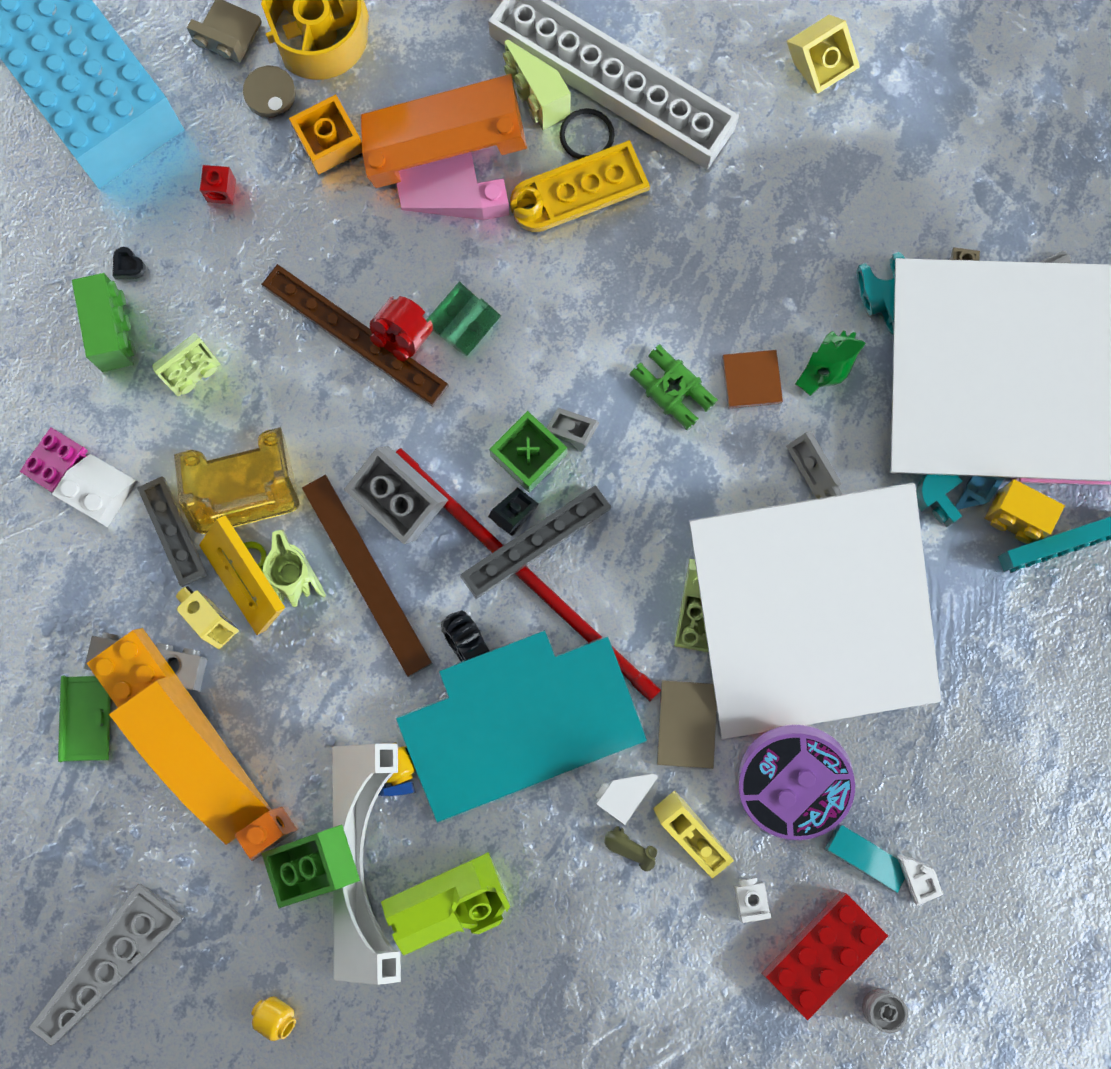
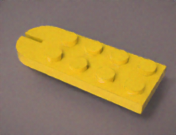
M628 140L520 182L511 193L510 208L511 212L514 213L515 221L520 227L531 232H541L649 191L650 185L631 141Z

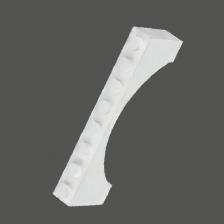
M398 744L332 747L333 827L343 825L360 881L333 891L334 980L374 985L401 982L400 951H395L387 941L374 917L366 892L363 871V846L368 819L384 784L393 773H398Z

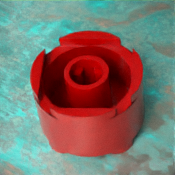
M392 296L370 321V330L372 332L370 339L373 344L381 348L384 347L393 353L398 360L404 362L414 356L433 331V324L431 320L428 322L423 317L425 311L418 304L406 297L399 296L397 299H393L394 296Z

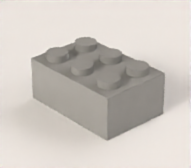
M389 446L376 448L344 488L354 500L403 544L416 541L448 501L444 495Z

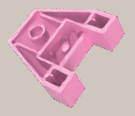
M471 152L399 171L401 182L397 183L402 210L478 220L510 215L504 178L477 183Z

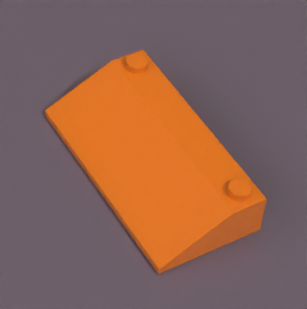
M512 74L361 114L362 154L367 178L375 188L401 182L400 170L497 145L501 155L527 149Z

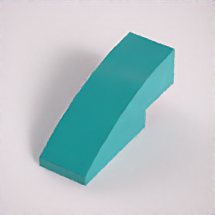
M840 824L836 826L824 849L898 893L905 880L899 860Z

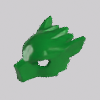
M843 330L837 336L834 331H831L825 336L817 353H812L805 370L795 385L811 396L820 387L842 383L850 374L859 352L866 343L855 339V332L847 336L846 331ZM824 368L829 371V374L822 375L818 371Z

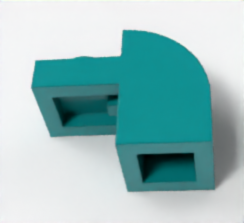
M926 474L920 480L916 489L917 503L921 512L931 506L935 519L941 524L944 523L946 527L961 518L960 512L946 496L949 491L963 482L958 475Z

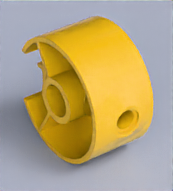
M364 0L261 1L271 31L266 33L269 44L274 42L277 44L285 68L293 74L312 80L337 77L351 69L364 53L368 40L369 14ZM284 9L293 15L296 20L282 25L286 38L289 40L301 35L303 40L302 50L285 45L278 37L275 27ZM354 22L349 33L341 41L333 45L337 38V30Z

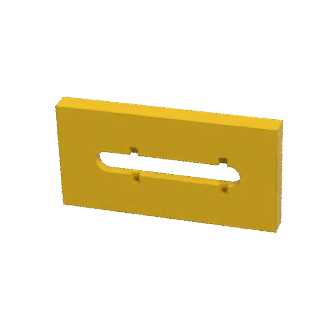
M223 516L216 519L199 546L256 635H259L270 627L285 609V606L228 518Z

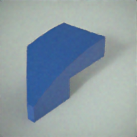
M407 782L387 788L384 784L378 796H399L416 793L414 782Z

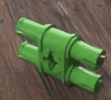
M659 344L655 347L656 350L653 349L648 357L665 371L664 376L657 379L642 363H639L636 366L637 369L634 368L629 375L646 390V396L653 399L664 410L663 413L669 416L671 414L688 431L691 425H694L699 418L682 403V399L685 396H691L705 412L709 411L710 407H713L718 399L701 385V378L696 377L686 368L682 360H675ZM669 383L672 386L679 383L678 391L673 389L667 393Z

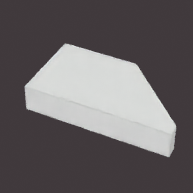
M904 855L897 856L911 896L917 906L943 895L935 870L931 866Z

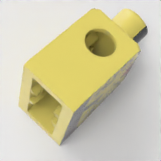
M186 586L177 593L176 598L181 603L177 607V611L201 639L217 649L223 647L240 631L200 591L196 590L193 592L189 586Z

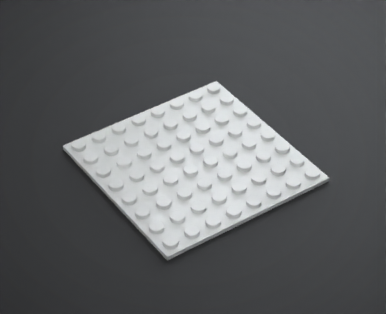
M896 258L891 473L1111 481V265Z
M915 483L689 520L722 739L768 732L781 726L808 725L941 702Z

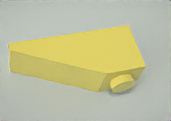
M675 790L653 808L660 824L712 879L734 861L697 814Z

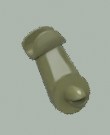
M619 826L605 834L604 843L610 851L638 862L640 868L644 871H650L654 868L656 864L655 857L657 856V849L655 847L648 846L645 849L630 840L622 827L619 831Z

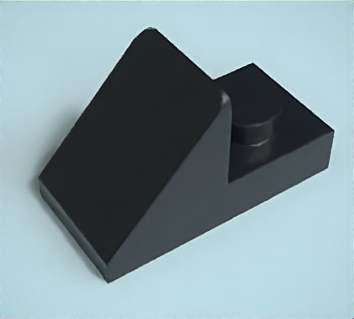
M517 487L492 509L488 517L498 527L513 536L537 508L539 503Z

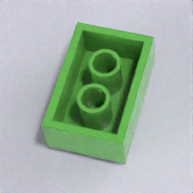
M105 273L73 279L72 285L86 358L102 372L133 366L132 356L136 355L133 341L129 340L127 331L131 330L128 316L124 315L123 306L126 305L123 291L119 290L115 281H111Z
M343 825L261 853L278 908L326 894L360 881Z

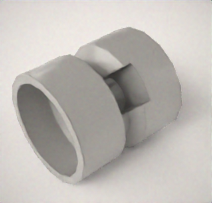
M881 988L874 989L867 993L863 999V1015L869 1023L880 1031L895 1033L906 1024L908 1019L907 1006L901 998L892 992Z

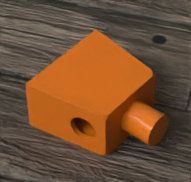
M279 807L257 818L237 832L235 837L250 860L254 861L262 855L261 853L270 850L296 832L297 828L284 808Z

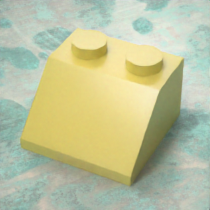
M827 15L786 41L794 65L817 94L860 67L846 20L835 16Z

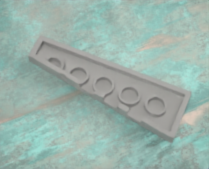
M138 884L30 1025L29 1029L50 1046L54 1045L179 925L185 917L144 885Z

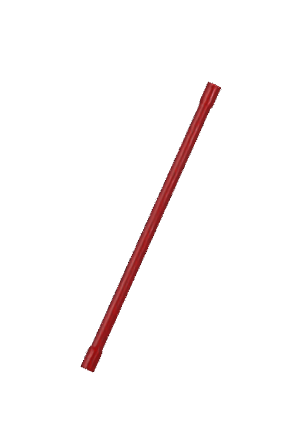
M402 448L396 451L403 460L448 499L443 508L489 551L493 553L504 546L421 469L419 464ZM527 566L515 573L519 579L588 643L602 638L597 631ZM612 646L623 676L650 702L661 689L644 673L639 672Z

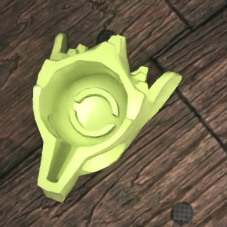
M284 530L272 532V547L264 561L263 574L281 602H284L285 596L293 607H297L302 592L306 597L310 596V583L321 597H325L326 594L304 553L295 545L288 543Z

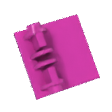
M50 427L33 453L26 460L20 472L53 493L66 471L73 467V464L76 465L84 459L88 450Z

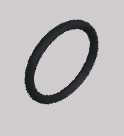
M585 108L576 110L565 118L560 127L559 135L561 144L569 155L576 159L589 156L573 151L565 139V130L568 123L581 114L598 116L606 123L609 129V140L602 150L612 146L615 136L614 127L609 118L602 112Z

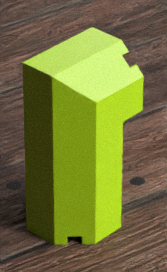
M489 852L381 901L388 926L391 925L394 933L392 936L403 956L454 932H464L463 928L470 929L473 934H481L500 925L503 920L502 914L504 910L508 912L510 908L502 882Z

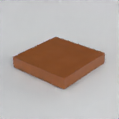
M777 350L725 354L722 356L728 409L782 404L783 398Z

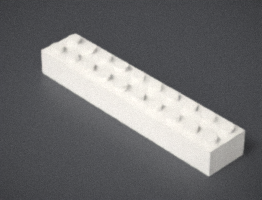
M503 0L488 21L491 38L504 46V41L510 40L558 70L566 84L707 170L736 128L739 117L737 113L551 0Z

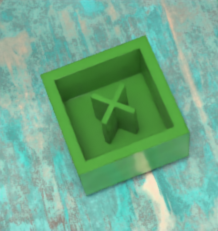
M529 411L489 449L490 457L529 493L567 455V447Z

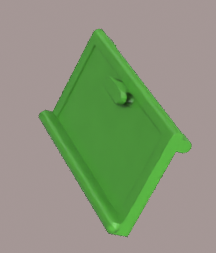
M61 676L58 762L109 760L111 698L96 676Z

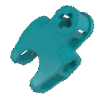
M901 252L892 254V257L889 259L893 278L890 280L877 278L867 263L859 265L856 270L860 297L867 313L871 316L881 312L887 329L892 335H894L895 259H905Z

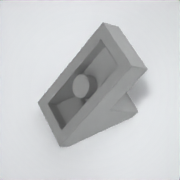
M558 408L547 429L556 438L570 442L577 450L582 452L598 427L599 422Z

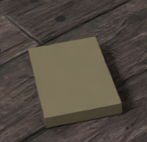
M662 680L657 765L714 769L717 706L713 684Z

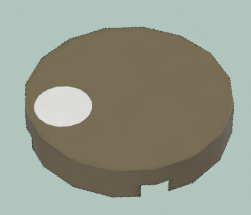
M267 65L255 69L248 75L243 85L245 102L252 112L261 117H277V114L287 112L295 101L296 90L292 78L285 70L277 66Z

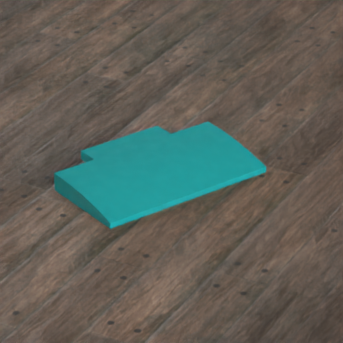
M545 630L440 670L439 673L449 697L407 712L396 718L437 822L647 741L608 636L554 655Z

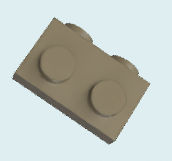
M215 0L203 23L191 19L187 29L193 43L197 46L209 49L223 58L240 63L262 21L254 13L227 1Z

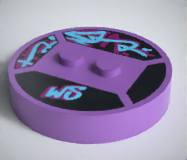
M787 725L764 733L749 746L739 768V794L746 813L758 827L771 835L783 839L807 840L828 833L846 817L855 796V778L851 761L846 751L832 736L810 726Z

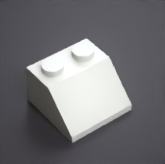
M89 454L66 471L52 495L108 527L137 481Z
M653 773L612 780L609 785L603 782L594 795L598 798L595 804L625 825L658 776Z

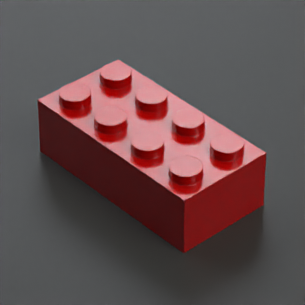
M840 891L761 974L806 1020H809L885 941L888 935L847 893Z

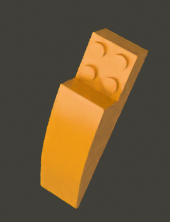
M143 628L132 630L86 663L118 707L109 715L167 787L225 845L236 838L235 834L272 810Z

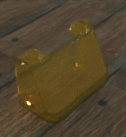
M281 427L262 432L258 437L259 448L207 461L205 455L196 450H187L174 454L179 505L195 532L207 534L216 519L223 516L228 518L233 527L288 514L298 509L300 505L285 436Z

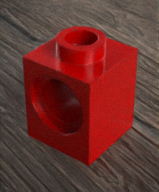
M203 165L200 191L208 203L233 204L236 179L230 167Z

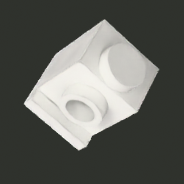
M757 878L740 880L741 885L734 886L739 921L746 923L771 919L765 883L758 882ZM752 894L758 897V902L755 905L748 903V897Z

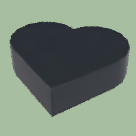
M128 247L116 249L113 255L112 276L115 279H137L142 277L146 271L143 261L136 257Z

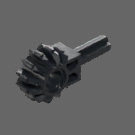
M461 610L452 613L441 621V631L460 662L490 651L476 623L465 611Z

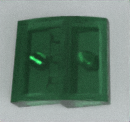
M459 281L426 321L431 320L435 333L462 354L468 356L501 315L482 298H477Z

